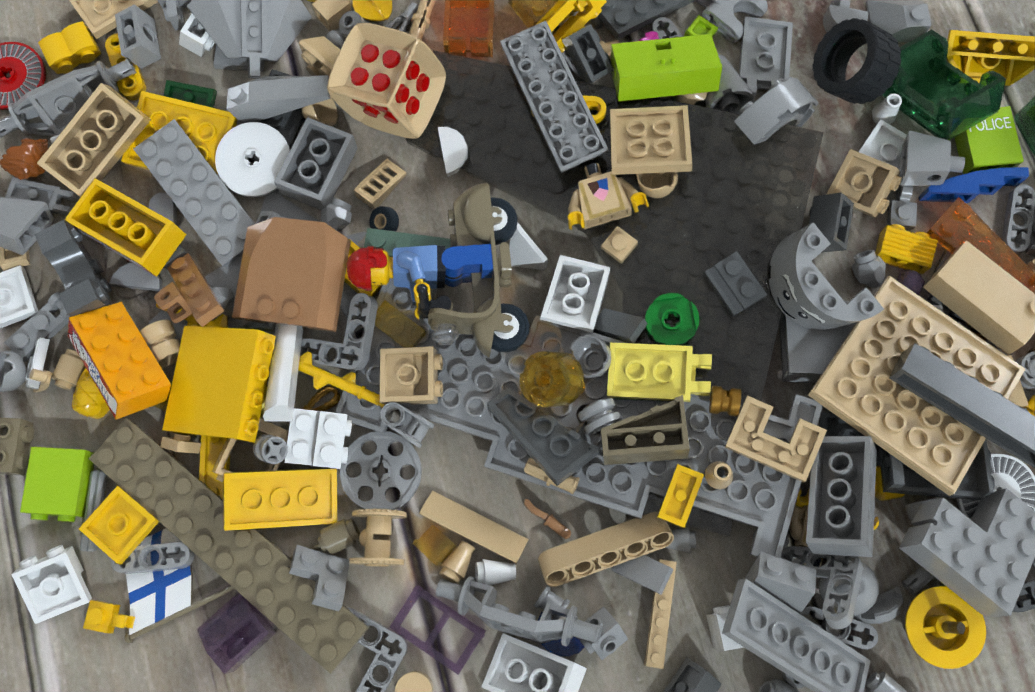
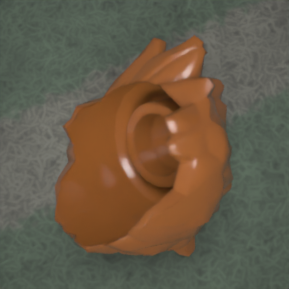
M21 139L22 144L7 149V154H3V159L0 160L1 167L20 180L37 177L46 172L37 162L49 149L47 147L48 139Z

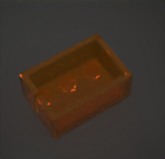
M445 0L443 31L445 56L467 57V52H469L471 57L493 58L496 0Z

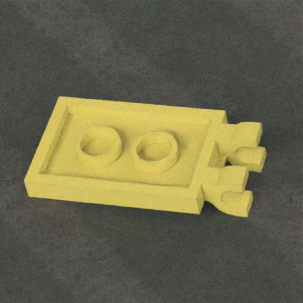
M610 342L611 364L608 369L607 398L673 401L676 397L683 395L684 402H690L691 394L710 397L711 382L695 381L696 368L711 370L712 354H692L693 346Z

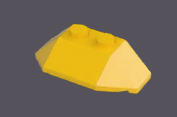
M949 30L944 56L960 82L1011 86L1035 69V36Z

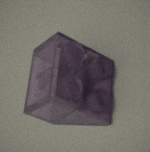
M239 592L197 629L206 653L224 674L234 672L277 633L259 610Z

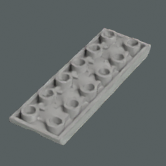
M541 22L501 40L500 44L560 172L562 173L587 160L609 152L547 22Z

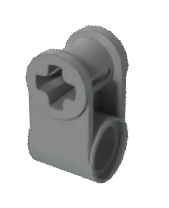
M395 402L385 404L380 412V418L386 426L399 433L401 437L418 448H421V441L428 430L433 429L435 426L422 416L411 412ZM393 410H400V419L395 423H390L388 420L389 413Z

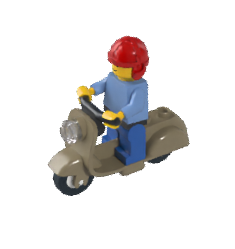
M488 183L479 184L467 189L453 202V209L448 210L449 226L454 225V234H450V248L445 250V246L437 245L394 248L393 257H389L388 252L383 248L368 246L356 250L348 258V278L356 287L372 291L373 285H387L389 279H393L395 287L408 288L413 303H416L414 317L419 320V317L428 319L429 326L434 330L432 339L438 341L439 345L453 344L454 340L459 338V334L473 335L476 346L489 358L491 348L497 352L508 353L515 351L525 343L529 335L530 325L526 314L513 304H501L499 294L500 287L507 288L512 283L510 280L512 271L510 249L506 241L512 238L515 233L518 217L515 209L509 202L501 198L490 197ZM500 244V257L497 259L496 245ZM472 282L473 313L453 311V303L447 296H439L436 300H431L430 289L445 288V285L456 287L461 283Z

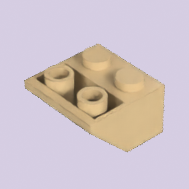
M324 36L302 39L299 42V46L302 51L301 57L307 64L306 70L310 75L330 76L340 49Z

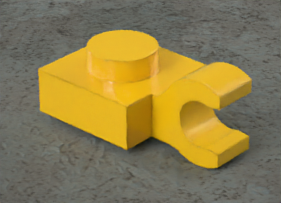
M90 600L83 628L103 633H113L115 627L133 628L135 617L118 614L121 605Z

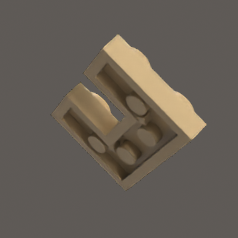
M747 395L724 448L803 483L806 482L827 430L800 418L789 443H786L763 432L773 406Z

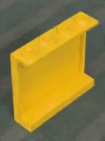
M184 326L162 430L255 443L276 336L258 329Z

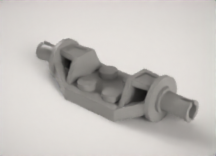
M128 58L110 68L99 60L95 66L73 70L27 92L16 103L11 102L8 104L10 115L0 120V138L17 129H20L27 136L31 134L47 136L61 134L100 83L109 85L119 93L117 82L132 74H136L134 66ZM39 116L43 121L41 123H29L28 120Z
M472 576L466 579L464 585L440 579L436 588V596L458 602V614L465 615L470 608L492 629L542 644L562 639L561 644L566 647L573 636L594 642L595 644H598L602 626L578 620V609L575 606L567 609L547 602L540 621H536L535 615L523 611L516 615L508 612L509 608L496 604V589L493 586L476 582V578ZM475 591L485 594L482 602L474 597ZM552 615L566 617V619L552 620Z

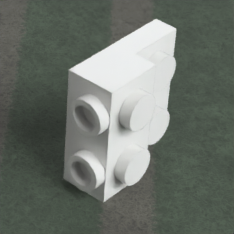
M294 408L293 420L289 423L288 453L284 463L340 469L341 463H347L348 447H343L345 436L350 437L352 420H347V414Z
M63 545L56 546L46 552L47 556L41 559H37L36 555L21 561L19 563L20 567L11 574L35 624L89 603L92 599L81 576L84 570L73 546L64 549Z

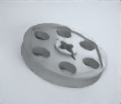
M374 431L356 439L348 447L347 463H341L340 480L345 493L355 504L363 509L395 510L400 508L416 493L422 474L419 456L411 443L399 434L385 431V434ZM367 441H373L377 445V449L372 455H365L362 452V446ZM393 442H400L403 445V452L398 456L389 454L388 449ZM383 456L382 463L384 468L388 470V473L383 474L381 486L379 487L380 480L378 475L374 473V469H379L381 457ZM352 463L359 464L362 469L361 474L355 478H351L347 474V468ZM406 465H411L415 468V475L410 480H405L400 476L401 469ZM363 487H370L373 490V497L367 502L361 501L358 497V493ZM390 488H397L400 491V498L394 503L388 502L385 498V494Z

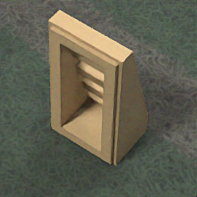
M386 159L360 182L353 191L358 199L374 210L382 204L407 174L389 159ZM389 168L390 170L395 172L396 175L392 177L390 174L386 172V169ZM380 176H384L389 182L385 183L380 179ZM377 182L382 188L378 189L373 184ZM369 189H371V190H372L373 192H375L376 194H375L374 196H372V195H371L370 193H368L367 191H368Z

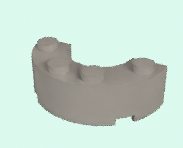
M789 77L784 82L781 80L776 81L768 89V92L754 103L750 101L745 104L739 111L741 115L734 122L755 145L766 141L781 127L787 133L798 131L815 111L812 106L816 107L818 101L797 78Z

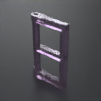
M418 584L413 588L412 593L389 627L457 675L460 674L480 640L485 637L486 630L458 614L448 605L425 591ZM419 597H422L444 612L426 642L401 626ZM450 617L475 633L457 663H454L431 647Z

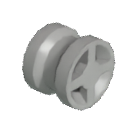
M265 434L258 437L255 441L253 452L255 457L261 461L278 464L286 458L288 446L282 438Z

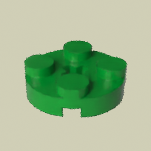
M677 293L660 295L653 301L646 312V330L658 345L682 346L691 340L699 326L698 310L683 295ZM668 314H673L674 318H679L680 322H677L675 327H670L669 324L665 323L664 320L668 319Z

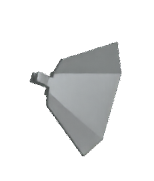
M192 0L187 5L188 9L226 58H248V78L254 79L260 77V59L278 62L312 17L301 0Z

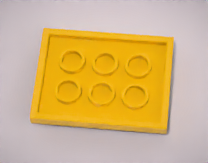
M141 91L137 108L151 120L123 154L121 162L148 169L133 148L175 119L218 175L215 164L217 147L224 135L236 127L238 119L228 111Z

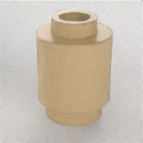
M66 349L65 354H61L51 377L56 381L54 385L66 390H71L72 387L77 386V382L86 368L77 351Z

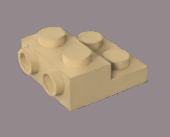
M850 149L827 194L842 192L854 203L853 209L876 218L879 213L884 214L889 205L887 197L890 191L898 189L902 177L899 176L901 172L895 166Z
M433 346L380 349V403L438 404V397L443 396V383L438 381V370L443 369L442 354H438V351Z

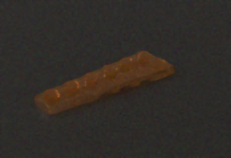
M958 197L927 232L932 239L938 240V243L950 253H953L967 240L1035 294V273L961 198Z

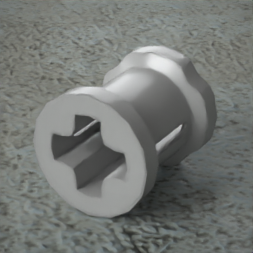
M547 585L534 604V607H540L544 610L548 602L567 608L570 600H563L553 593L551 587ZM554 614L552 615L553 620H559V618L561 617Z

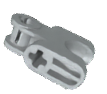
M696 0L697 3L706 8L702 12L703 18L717 26V32L731 43L737 42L743 35V25L736 19L734 13L742 12L750 17L760 18L768 9L766 0Z

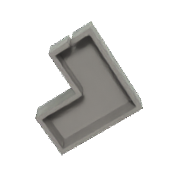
M1007 488L994 491V493L980 500L971 520L945 498L921 503L911 522L914 527L908 529L899 548L985 618L1011 616L1035 558V511Z

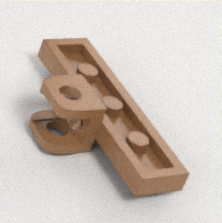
M189 253L174 260L172 265L167 268L174 282L161 289L154 296V299L161 310L167 309V313L174 323H178L193 314L195 320L203 327L224 312V309Z

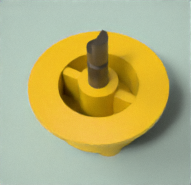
M947 586L932 587L920 592L912 600L906 612L905 629L908 640L914 651L924 661L933 666L945 669L966 666L975 660L983 649L986 639V624L983 615Z

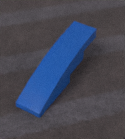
M996 168L946 179L941 185L929 186L919 196V201L969 203L979 194L993 195L1003 186H1019L1029 177V168Z

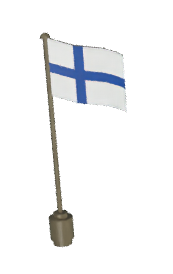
M353 518L348 520L342 519L320 530L321 536L317 538L319 543L310 547V549L318 550L321 548L323 552L328 551L333 555L356 544L360 532ZM165 528L146 537L141 542V546L181 541ZM156 550L151 551L147 556L146 560L149 566L155 565L159 560V553ZM180 550L178 554H167V557L180 561L181 557H185V552ZM131 557L126 559L125 565L131 561ZM191 565L183 569L126 574L130 616H134L135 621L133 628H129V632L126 633L124 639L127 643H133L134 638L235 589L229 586L192 604L193 574Z

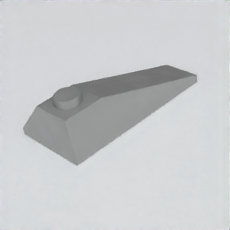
M264 76L229 88L226 109L244 124L258 122L330 99L327 90L329 76Z

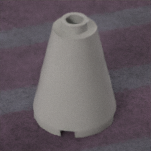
M719 55L722 64L719 91L707 93L705 111L710 122L725 125L730 124V119L738 118L741 115L739 111L745 104L750 101L754 103L755 100L753 92L724 55Z

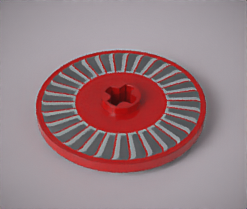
M19 42L0 43V110H9V103H16L27 92L44 85L46 78V69L42 58L33 48ZM7 73L11 75L9 78L6 77Z

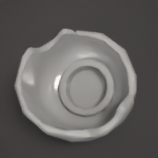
M588 334L578 337L571 344L572 357L570 363L580 376L590 379L600 377L610 367L611 350L604 340Z
M2 351L0 352V392L16 390L25 382V363L16 352Z

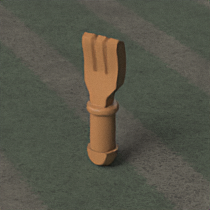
M524 500V506L535 516L544 519L545 526L547 525L564 539L570 538L571 531L554 518L553 514L548 515L536 508L530 500Z

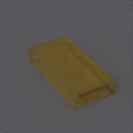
M386 300L377 309L374 326L403 348L416 347L427 333Z

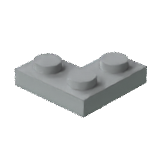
M297 545L293 552L289 574L316 581L312 599L313 605L335 611L341 609L349 560Z

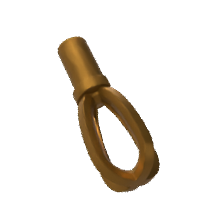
M325 386L312 396L303 409L326 411L340 401V394L335 387ZM329 392L334 393V397L331 400L312 409Z

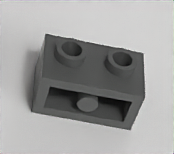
M591 24L562 39L584 85L592 83L614 71L608 54L600 44L599 35Z
M842 192L814 196L809 224L814 223L831 243L822 252L847 250L854 203Z

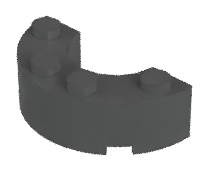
M62 220L35 234L42 254L52 264L64 285L65 291L59 293L67 315L72 317L110 304L109 292L112 291V288L104 277L102 278L100 274L104 270L96 258H91L81 242L83 237L75 226L70 228Z

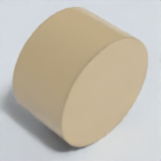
M411 671L398 680L395 692H433V683L425 673Z

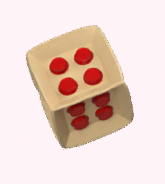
M357 23L351 29L341 47L328 79L327 90L331 98L355 120L386 133L417 139L426 129L438 104L445 85L446 72L433 51L423 41L413 35L376 24Z

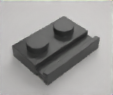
M737 251L715 264L712 268L704 271V276L733 317L767 296Z

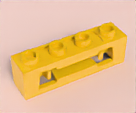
M558 0L537 24L546 21L552 32L572 10L574 12L579 11L575 16H571L553 35L562 53L566 50L562 39L585 27L584 25L590 19L596 18L602 11L601 7L607 1Z

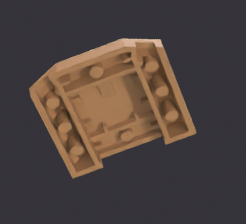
M273 217L247 227L232 318L336 332L351 240L325 222Z

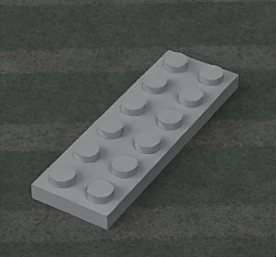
M175 119L133 148L224 268L243 255L247 227L255 223Z
M748 579L738 580L722 634L814 692H864L871 660Z

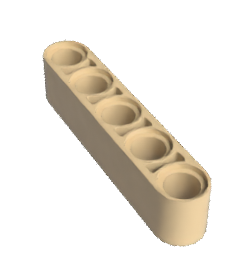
M655 511L642 515L641 519L634 518L548 549L539 555L538 562L545 583L548 586L556 587L663 549L673 542L674 535L667 521L657 518L659 512Z

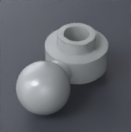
M348 11L342 15L339 21L340 29L328 32L326 38L341 49L351 29L357 23H365V21L357 12Z

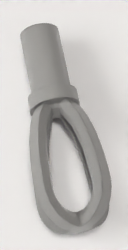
M411 2L399 17L391 20L385 27L396 29L402 23L399 30L406 32L413 14L417 12L418 5L415 2Z

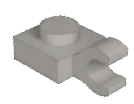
M913 186L898 187L896 190V200L890 201L888 205L887 225L898 224L907 230H913L916 227L917 203L910 202Z

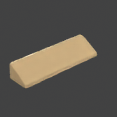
M433 490L419 512L421 516L517 564L529 540Z

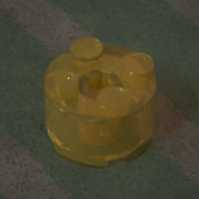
M550 351L534 353L526 359L523 373H520L519 382L524 397L540 407L567 406L573 403L585 390L582 367L577 359L569 353Z

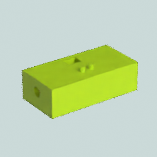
M711 34L611 44L610 61L614 70L611 74L618 101L719 91L722 64Z

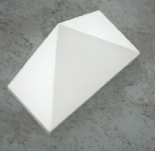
M517 222V229L512 238H510L511 266L544 270L547 268L548 258Z

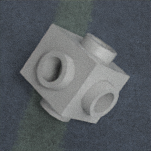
M602 607L585 621L602 626L598 644L581 639L580 642L589 654L595 651L599 658L603 660L626 642L628 638L618 622L605 607Z

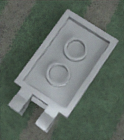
M745 16L741 40L739 75L754 95H756L757 89L768 90L776 81L781 80L784 82L789 78L792 22Z

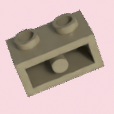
M0 417V474L25 475V469L29 463L28 452L30 442L34 438V423L19 418Z

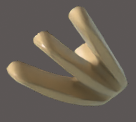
M32 369L29 379L40 381L39 389H34L33 392L46 390L50 385L53 373L44 369L43 371Z

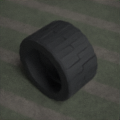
M846 19L833 26L823 36L813 57L812 70L817 85L824 89L825 92L853 104H865L882 96L893 84L901 65V49L898 46V41L889 32L863 19ZM867 43V56L864 64L852 78L846 80L845 73L849 59L858 48Z

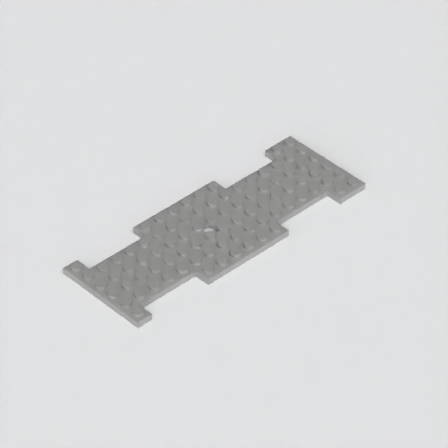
M389 279L387 285H382L377 298L378 308L367 365L361 370L350 371L356 373L357 385L361 387L366 386V389L380 395V349L433 346L438 351V354H442L443 369L438 370V381L443 383V396L438 397V404H398L413 413H417L428 421L492 441L484 467L641 519L649 492L665 497L675 468L679 464L704 474L693 507L757 527L749 555L758 557L760 552L778 558L781 557L801 481L724 448L737 417L729 416L727 412H720L719 414L709 413V396L691 394L690 402H684L690 447L688 459L604 465L601 433L587 435L584 430L582 439L590 445L593 443L599 447L600 454L572 474V476L580 478L574 494L552 484L547 486V482L524 472L525 464L531 456L488 409L487 402L509 387L536 405L538 410L547 416L551 415L557 419L558 423L562 426L575 429L581 424L576 417L580 407L601 399H609L607 398L608 369L600 377L590 379L580 376L570 363L572 357L571 344L578 337L588 334L604 340L609 348L610 342H626L597 333L540 320L541 316L535 315L528 338L521 347L508 353L497 352L491 348L490 357L488 358L476 346L473 335L456 333L440 335L437 334L438 331L431 329L427 318L422 319L419 317V320L414 317L416 303H413L408 288L395 287L393 279ZM430 289L431 300H434L437 289ZM343 390L335 413L347 414V420H352V424L385 434L388 428L380 418L382 407L364 399L360 400L357 396ZM796 394L788 420L770 415L763 432L789 443L800 418L814 425L818 424L822 405L814 399ZM613 398L616 406L612 411L619 412L623 420L633 415L635 417L649 411L652 407L661 406L671 401ZM391 411V412L389 413V416H388L389 422H390V420H391L393 411ZM722 461L731 467L733 480L728 487L715 489L707 483L705 471L709 464ZM722 468L717 469L718 476L725 478V470Z

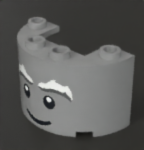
M814 223L785 237L772 255L769 285L773 298L780 310L796 324L808 329L819 330L835 329L879 314L884 308L867 287L846 304L813 264L812 260L831 244Z

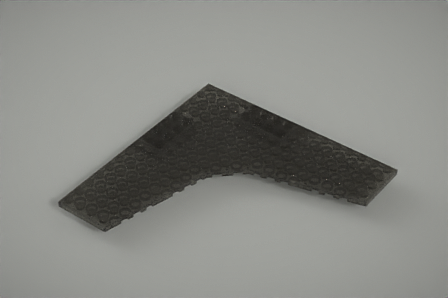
M433 50V53L445 69V85L426 129L417 139L406 138L407 143L433 157L444 160L438 127H449L457 130L464 137L468 147V158L460 169L475 178L478 177L486 181L489 185L522 202L525 201L535 206L536 209L542 212L545 211L557 217L558 220L566 224L568 223V207L572 194L576 189H579L578 182L587 179L584 168L589 164L598 163L602 174L612 172L610 109L688 105L692 171L677 172L678 181L674 190L663 198L656 199L646 195L649 207L643 204L639 205V212L635 213L632 206L631 216L588 229L582 228L580 224H574L573 226L586 233L605 266L611 267L610 272L623 293V313L645 319L646 312L653 301L660 295L667 293L683 295L684 298L696 306L699 313V326L694 337L682 346H693L692 354H712L711 370L696 368L695 381H710L711 389L712 386H720L723 390L727 391L732 388L741 389V406L747 395L761 401L782 314L773 298L769 285V279L771 278L770 261L779 243L785 237L802 228L824 132L785 124L766 141L754 145L734 122L740 116L739 114L658 97L618 101L615 88L575 80L582 95L600 97L606 104V116L603 121L596 125L609 152L561 173L510 66ZM597 110L590 111L592 115H596L598 113ZM636 174L616 175V177L625 179L638 192H642L639 188ZM617 226L638 241V245L622 264L601 249V245ZM737 251L767 296L733 317L704 276V271L712 268L715 264ZM668 314V319L664 320L670 327H675V324L680 322L679 318H674L673 314ZM646 327L634 342V344H656L649 336ZM649 492L643 514L659 512L665 497ZM692 506L686 525L730 537L733 519Z

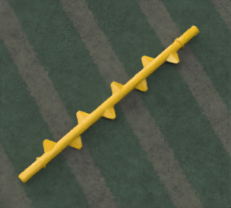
M193 314L184 319L187 321V326H201L195 320ZM222 314L203 327L228 328L227 316ZM307 351L300 356L298 370L313 377V387L318 390L330 384L357 396L360 400L364 399L382 408L385 405L380 403L379 394L366 389V386L361 387L356 384V373L350 372L343 377H339L314 366L311 352Z

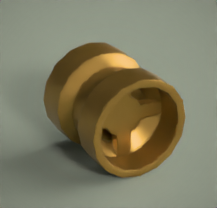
M712 386L709 413L719 414L720 412H727L729 416L738 417L741 404V389L732 388L727 391L723 390L720 386Z

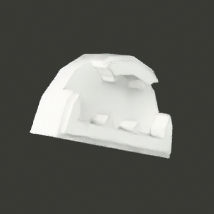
M438 127L446 174L449 177L456 174L459 168L463 166L465 160H467L468 147L464 137L457 130L449 127Z
M40 337L34 345L36 346L34 355L30 356L26 370V380L28 381L25 385L28 388L39 389L40 381L29 379V375L32 369L43 371L49 339Z

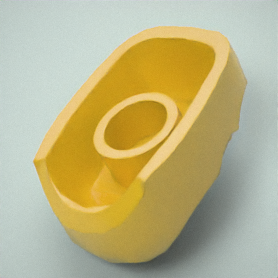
M85 368L73 394L72 408L84 416L100 419L110 409L88 370Z

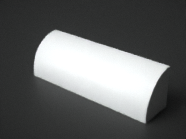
M276 323L274 333L276 338L270 364L263 414L264 421L293 420L303 335L302 326Z

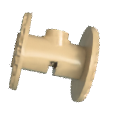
M390 509L353 510V517L366 518V528L359 535L360 544L365 547L364 558H349L350 564L378 567L404 565L405 559L390 558V535L392 533V519L407 518V513Z

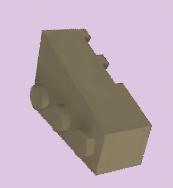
M683 395L664 405L652 407L649 411L635 417L633 415L601 428L604 465L688 459L690 447Z

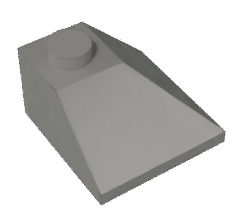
M921 0L866 1L869 22L892 34L898 43L920 42L932 26L928 5Z

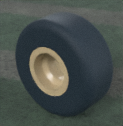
M380 206L372 211L369 225L372 229L396 232L399 226V217L393 208Z

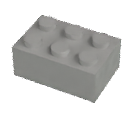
M307 117L274 181L279 192L284 196L320 210L331 204L357 150L354 136Z

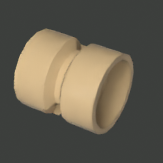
M169 320L156 321L139 331L161 368L168 367L177 362L181 341L175 339V329Z

